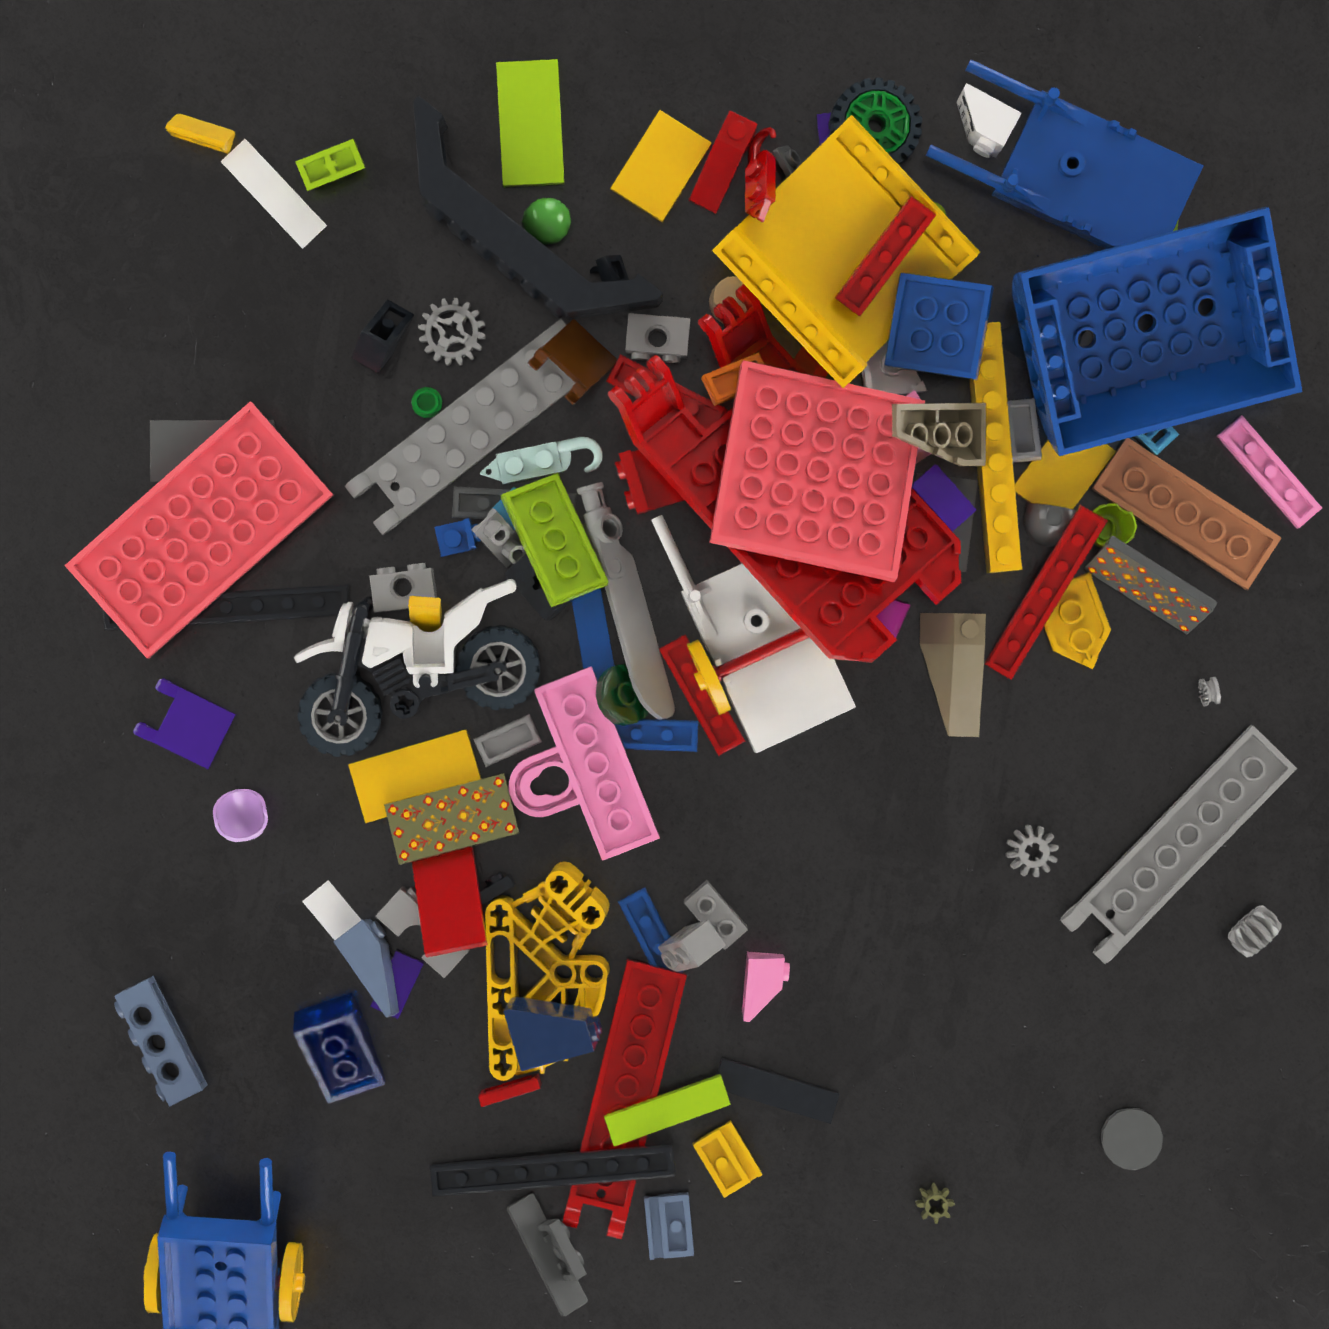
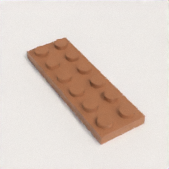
M1130 438L1123 439L1092 487L1093 491L1108 501L1118 504L1122 509L1131 511L1136 519L1245 590L1249 589L1281 540L1280 536Z

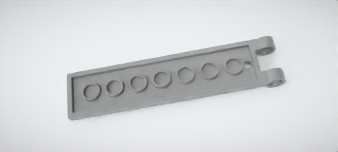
M562 319L558 320L345 485L351 496L356 499L377 483L393 503V508L383 513L373 522L382 535L395 528L404 519L571 390L575 382L550 359L537 371L528 364L534 353L566 326ZM394 482L399 483L400 487L397 491L391 489V484Z
M1250 725L1076 904L1064 913L1060 921L1073 932L1092 913L1111 932L1093 951V954L1104 964L1108 963L1297 768L1253 725ZM1110 909L1113 910L1114 916L1107 918L1106 912Z

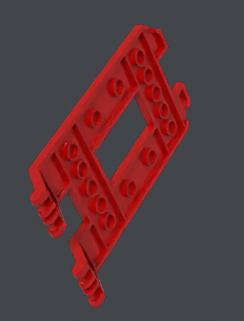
M744 284L736 289L735 292L736 297L746 306L747 311L745 313L737 301L730 296L722 301L723 304L719 303L714 307V314L724 323V330L721 329V326L710 314H705L698 320L699 326L710 339L720 368L759 352L764 364L767 366L807 374L772 336L760 301ZM654 355L647 361V367L657 377L658 383L655 384L644 369L638 368L633 372V376L629 375L624 379L625 387L635 396L636 400L633 403L619 386L611 389L608 392V396L618 407L633 444L709 528L712 529L733 408L705 430L685 408L669 367L660 357ZM913 488L911 489L898 578L895 582L728 547L829 659L872 663L897 641L893 634L876 617L913 583H916L935 605L961 583V570H959L961 541Z

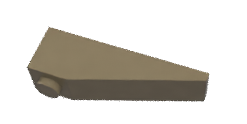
M986 403L892 404V437L958 466H986Z
M920 613L919 644L948 736L979 737L986 614Z

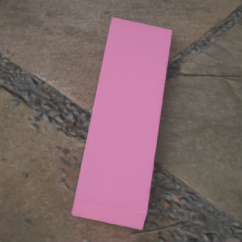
M1243 415L1239 416L1217 435L1219 440L1296 528H1300L1322 509L1320 504Z

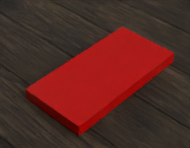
M473 846L412 862L425 956L428 958L488 945Z

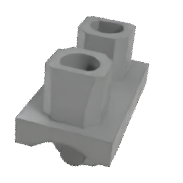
M494 508L489 511L487 517L480 524L471 529L506 568L511 563L516 564L526 554L517 533Z

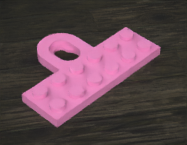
M592 666L534 689L556 746L529 756L516 765L509 779V794L512 802L520 811L533 817L550 816L580 804L603 861L660 839V836L615 724L604 717L598 707L595 695L597 678ZM557 766L565 770L569 778V784L565 791L555 796L548 794L536 795L532 792L530 787L532 780L539 777L545 768Z

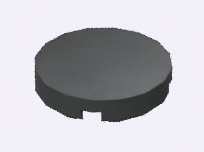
M1140 1108L1120 1109L1106 1119L1101 1129V1143L1104 1153L1113 1164L1123 1169L1138 1170L1149 1166L1157 1159L1162 1149L1163 1134L1158 1122L1146 1111Z

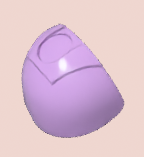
M236 789L227 792L216 801L213 808L216 830L229 841L242 842L255 839L263 833L268 822L265 801L259 793L253 790Z

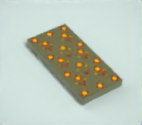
M504 773L384 804L399 865L520 834Z

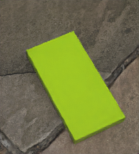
M558 59L496 62L503 188L565 184Z
M558 473L501 495L504 507L551 608L608 585L609 581Z

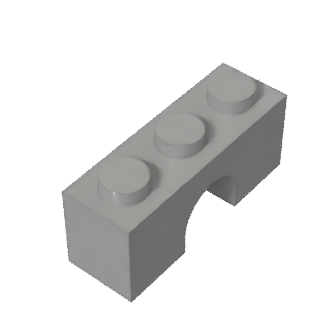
M404 886L401 887L376 915L398 937L409 926L420 925L416 890L412 887L408 890ZM470 949L428 958L424 954L421 958L445 978Z

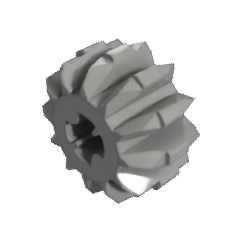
M1025 825V836L1016 829L1014 835L1019 840L1017 842L1010 839L1007 840V844L1015 847V850L1006 852V857H1017L1010 866L1012 869L1021 866L1020 874L1022 876H1026L1031 868L1033 877H1039V867L1048 873L1051 869L1046 864L1047 860L1056 863L1058 860L1055 856L1050 855V852L1059 849L1058 845H1048L1053 840L1054 835L1048 833L1043 836L1044 828L1041 826L1036 828L1033 835L1031 825ZM1032 843H1036L1035 848L1039 850L1037 856L1032 855V859H1029V854L1025 852L1027 846L1033 847Z
M1263 905L1257 906L1244 915L1231 928L1228 939L1237 951L1246 957L1257 954L1262 948H1265L1278 935L1282 924L1272 911Z

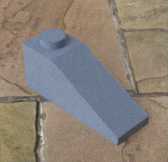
M362 919L333 942L385 1017L395 1016L399 1013L389 944L384 938L386 932L377 921L373 922L371 919Z

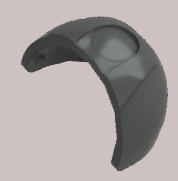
M1028 503L1025 505L1023 515L1025 531L1029 538L1038 545L1046 547L1055 546L1076 510L1053 505Z

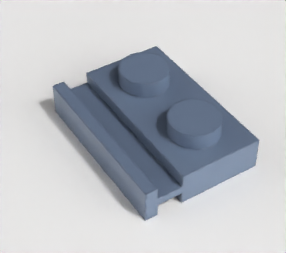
M689 1192L661 1194L650 1197L644 1196L650 1260H654V1258L665 1259L694 1256Z

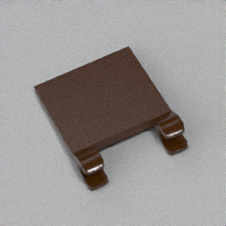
M573 319L544 346L540 347L528 361V364L537 371L548 359L554 362L575 382L571 390L564 396L574 405L615 365L618 359Z

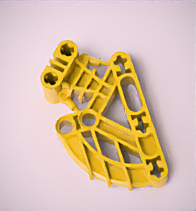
M564 861L556 864L546 878V881L540 882L537 887L524 893L523 897L513 901L509 896L500 895L495 897L486 908L489 1069L492 1076L497 1080L505 1081L511 1079L514 1075L540 1070V1074H545V1067L553 1064L550 1063L521 1071L503 1012L504 1008H502L501 1003H497L504 988H507L504 992L506 1003L513 997H519L518 947L546 973L523 998L550 1002L561 991V1004H568V989L579 988L574 1006L591 1008L593 1016H598L605 997L607 977L610 971L609 963L604 957L599 955H576L578 949L581 950L591 930L601 926L609 911L610 904L608 898L596 886L593 889L589 887L591 883L589 879L586 882L582 880L584 874L570 862ZM558 875L564 877L563 881L567 880L566 884H561V879H556ZM538 898L544 908L541 910L536 905L532 908L531 914L537 919L533 925L516 907L525 902L530 903ZM498 905H502V909L508 911L503 917V926H498L500 914L499 912H494ZM589 906L595 907V911H599L598 914L591 913L592 909L588 910ZM567 930L575 935L569 955L563 954L551 942L554 938L558 939L561 943L566 942L568 936L565 932ZM496 935L507 937L510 943L511 975L507 979H502L495 973L494 937ZM560 965L568 966L572 971V976L566 979L561 978L556 972V967ZM590 965L599 966L603 971V976L592 978L587 973V967ZM508 1049L506 1063L510 1064L508 1069H504V1065L500 1061L503 1057V1050Z

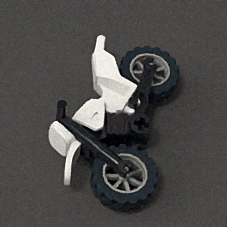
M508 579L493 586L478 589L446 611L442 626L433 632L423 631L409 621L390 618L382 619V617H373L371 620L367 619L368 611L373 608V600L370 596L356 604L355 608H353V602L343 603L332 637L335 638L311 645L293 657L296 663H299L319 653L329 651L343 652L339 673H329L315 680L300 700L297 717L300 723V731L307 738V742L312 747L318 748V751L323 754L329 753L334 757H341V755L350 756L357 751H362L375 738L382 717L380 698L374 692L372 685L362 680L358 671L359 667L366 668L373 674L384 695L389 694L391 696L390 708L392 713L402 719L414 716L418 711L421 701L426 697L447 694L450 691L461 688L464 689L468 698L476 701L479 706L484 708L485 706L490 707L492 710H500V708L510 709L524 702L532 694L538 682L540 661L536 647H534L532 641L527 636L520 633L521 631L504 625L483 628V630L474 633L465 642L456 666L457 644L479 625L487 603L513 593L516 590V581ZM495 645L505 646L502 654L494 655L490 647ZM509 648L512 649L520 659L509 661L506 657ZM486 650L490 659L477 661L479 655ZM521 664L522 672L520 678L508 671L507 668ZM502 676H507L515 684L503 689ZM490 681H497L498 690L489 688L484 684ZM405 695L406 699H413L411 706L408 707L406 702L400 703V697ZM324 697H327L330 702L331 710L318 708ZM353 697L359 702L360 706L352 708ZM363 711L362 723L359 724L350 718L351 714ZM317 714L328 715V722L323 727L318 720ZM334 723L338 724L339 736L330 734L326 730ZM348 723L357 730L345 736L344 725Z

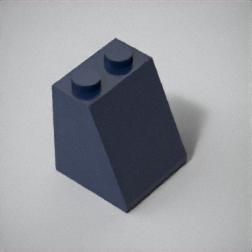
M513 997L509 1000L503 1011L521 1071L594 1052L598 1041H600L599 1034H602L599 1017L593 1016L591 1008Z

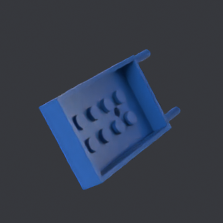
M970 59L965 71L1033 102L1034 105L1000 176L932 144L926 153L927 157L993 187L992 196L1105 249L1173 232L1202 171L1203 165L1137 135V130L1133 128L1126 129L1120 126V122L1116 120L1107 121L1058 98L1060 91L1055 87L1051 88L1048 92L1043 90L1040 92ZM1067 160L1075 161L1076 169H1070L1067 166Z

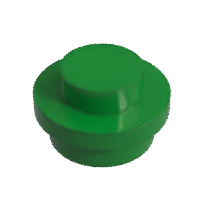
M431 387L418 389L414 393L411 402L414 412L423 418L436 416L441 411L443 405L441 395Z

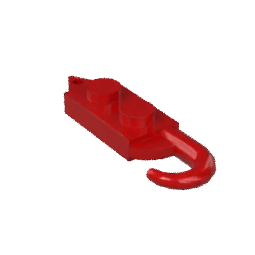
M772 127L760 130L752 139L748 149V165L745 168V212L762 223L765 220L770 205L776 201V157L768 150L760 152L761 145L766 137L769 135L773 139L776 137V131Z

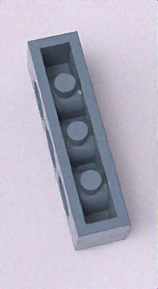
M154 975L114 996L116 1002H114L115 1009L122 1019H126L130 1027L128 1029L129 1037L135 1046L139 1045L144 1055L142 1057L144 1068L149 1074L153 1073L158 1083L155 1085L160 1099L162 1101L166 1100L170 1107L202 1091L208 1084ZM140 1007L150 1010L152 1015L150 1022L142 1021L139 1018L138 1010ZM153 1035H160L164 1038V1049H157L153 1046ZM171 1062L178 1066L179 1075L177 1077L167 1074L165 1069L166 1063Z

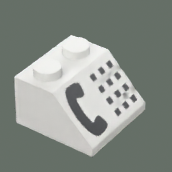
M966 83L957 100V106L968 143L974 146L973 150L979 155L989 158L991 155L996 158L1009 138L1021 112Z

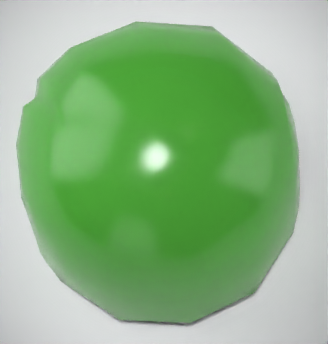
M541 198L532 202L526 208L521 223L523 229L540 243L549 245L559 242L568 234L571 217L568 208L560 200Z

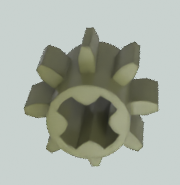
M932 1183L931 1189L927 1191L920 1188L922 1200L915 1201V1204L919 1208H925L921 1212L922 1219L924 1220L931 1216L935 1224H938L940 1217L950 1218L948 1207L954 1206L955 1202L952 1199H946L950 1192L949 1189L945 1187L940 1191L935 1183ZM931 1199L939 1200L941 1206L938 1208L934 1205L931 1206L929 1201Z

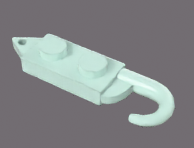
M576 437L496 454V458L480 474L501 481L502 485L562 473L570 466L571 451L584 448L590 449L594 454L593 462L584 469L586 473H589L599 467L603 452L600 445L594 439ZM491 469L492 473L486 474V471Z

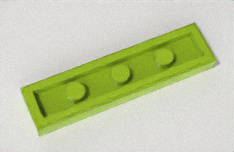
M718 1074L603 1116L615 1147L731 1104L722 1077Z

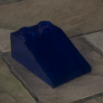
M352 992L294 1012L293 1034L328 1104L386 1084L364 1017Z

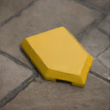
M1088 572L1072 579L1044 625V629L1054 652L1093 669L1111 628L1092 576Z

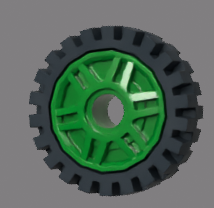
M870 78L863 79L860 83L856 82L846 89L836 101L830 114L828 129H830L829 136L853 115L898 165H901L913 153L919 142L918 140L922 133V116H919L920 108L918 104H914L913 100L915 98L911 93L907 94L905 92L906 88L902 85L899 87L894 85L895 81H883V78H875L874 80H870ZM868 121H878L881 124L882 131H872Z

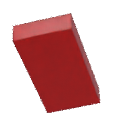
M534 1073L483 1089L478 1096L480 1105L484 1107L541 1089L542 1082L539 1073Z

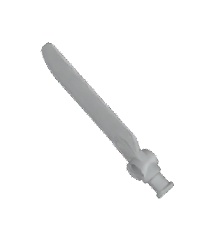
M603 482L578 488L577 492L582 497L586 511L583 515L585 521L583 528L609 581L608 585L604 587L633 689L640 703L652 716L658 720L667 719L673 716L675 705L635 560L619 543L623 532L622 523L616 515L612 514L611 508L606 506L602 492Z

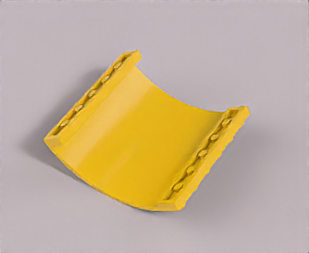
M853 115L776 188V201L770 205L763 223L748 215L712 250L842 388L866 368L869 359L889 340L900 273L951 280L980 254V251ZM911 195L934 212L936 216L863 314L858 316L835 299V296Z

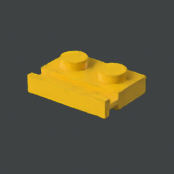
M731 1120L693 1142L695 1150L724 1198L747 1185L753 1179L762 1176L760 1168Z

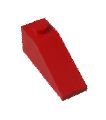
M729 111L689 198L690 202L717 214L756 134L757 123L733 111Z

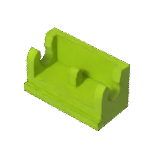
M355 139L295 161L307 191L365 168Z

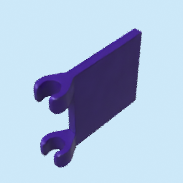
M165 678L160 679L155 689L174 698L159 730L139 722L135 726L133 733L209 769L236 714Z

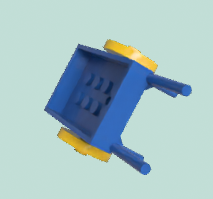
M171 1151L164 1153L163 1169L166 1215L163 1216L159 1233H156L151 1240L144 1269L145 1310L148 1313L162 1312L163 1329H279V1319L281 1322H294L299 1308L301 1292L304 1291L305 1285L302 1243L289 1242L287 1244L280 1275V1268L277 1267L276 1219L281 1193L273 1191L272 1160L263 1158L259 1162L261 1219L250 1221L186 1216L183 1213L188 1187L185 1185L177 1187L176 1154Z

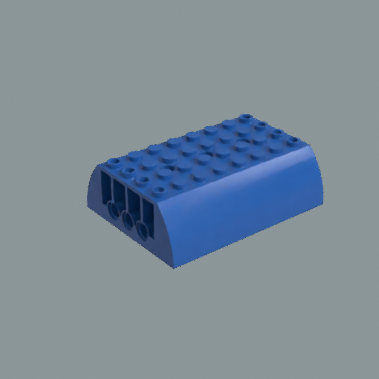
M1268 207L1016 273L1013 277L1012 298L1036 410L1047 438L1059 456L1303 392L1270 209ZM1210 298L1213 302L1212 310L1208 314L1201 315L1198 311L1200 301ZM1145 314H1151L1153 318L1152 326L1148 330H1140L1138 327L1140 317ZM1085 330L1092 331V342L1088 346H1080L1078 343L1079 334Z

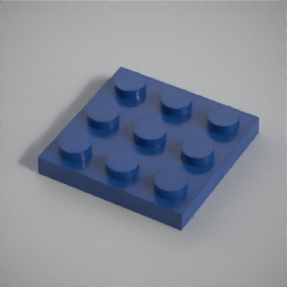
M900 273L884 365L978 380L994 287L992 285Z

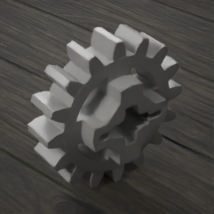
M444 298L441 301L442 307L438 308L434 304L430 305L433 311L431 315L423 313L422 316L427 323L418 326L419 330L425 332V335L421 336L419 341L429 344L424 349L427 354L433 351L436 352L434 361L438 362L444 357L447 366L451 365L452 359H456L459 365H463L462 357L467 356L470 360H473L474 357L471 351L473 349L482 350L477 341L478 339H486V335L479 332V329L485 327L484 321L475 320L479 317L480 313L478 310L470 313L471 304L469 302H466L461 307L459 299L454 298L452 305H448ZM455 312L453 317L446 319L440 318V316L445 313ZM467 318L472 324V336L467 334L464 328ZM457 325L456 329L464 339L453 335L450 339H447L448 334L442 326L453 328ZM432 328H435L440 335L437 346L432 338ZM457 345H463L465 347L457 352H448L451 350L452 347Z

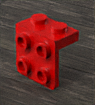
M628 450L619 453L621 461L615 462L620 480L626 479L629 486V491L624 492L629 510L635 508L637 515L684 501L679 493L639 450L633 452Z

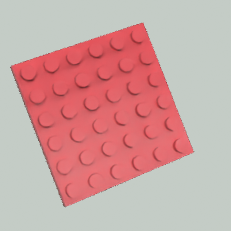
M743 360L740 365L709 543L895 582L898 578L918 448L892 437V404H925V400L853 384H847L842 388L835 380Z

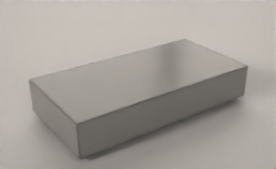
M1035 399L1008 401L1013 463L1041 460L1042 453Z
M530 714L473 739L485 767L542 742Z

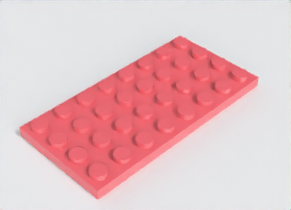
M250 401L73 557L65 567L146 658H150L334 494Z

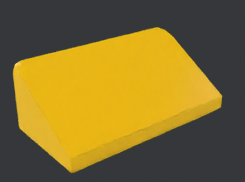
M176 114L165 127L166 131L173 137L224 153H230L235 137V131L183 114Z

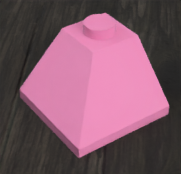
M747 951L742 1002L743 1021L750 1022L782 990L783 981H789L790 963H785L783 954Z

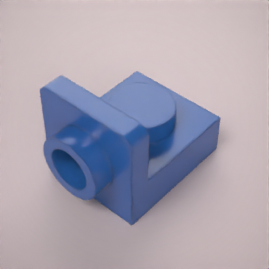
M467 518L463 519V521L434 527L441 557L477 550V542L481 540L471 529L478 525V523L472 524L471 519Z

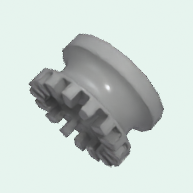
M1211 677L1209 681L1199 679L1198 688L1199 690L1202 689V691H1199V694L1202 693L1200 695L1202 705L1208 706L1210 702L1220 704L1221 694L1216 677Z

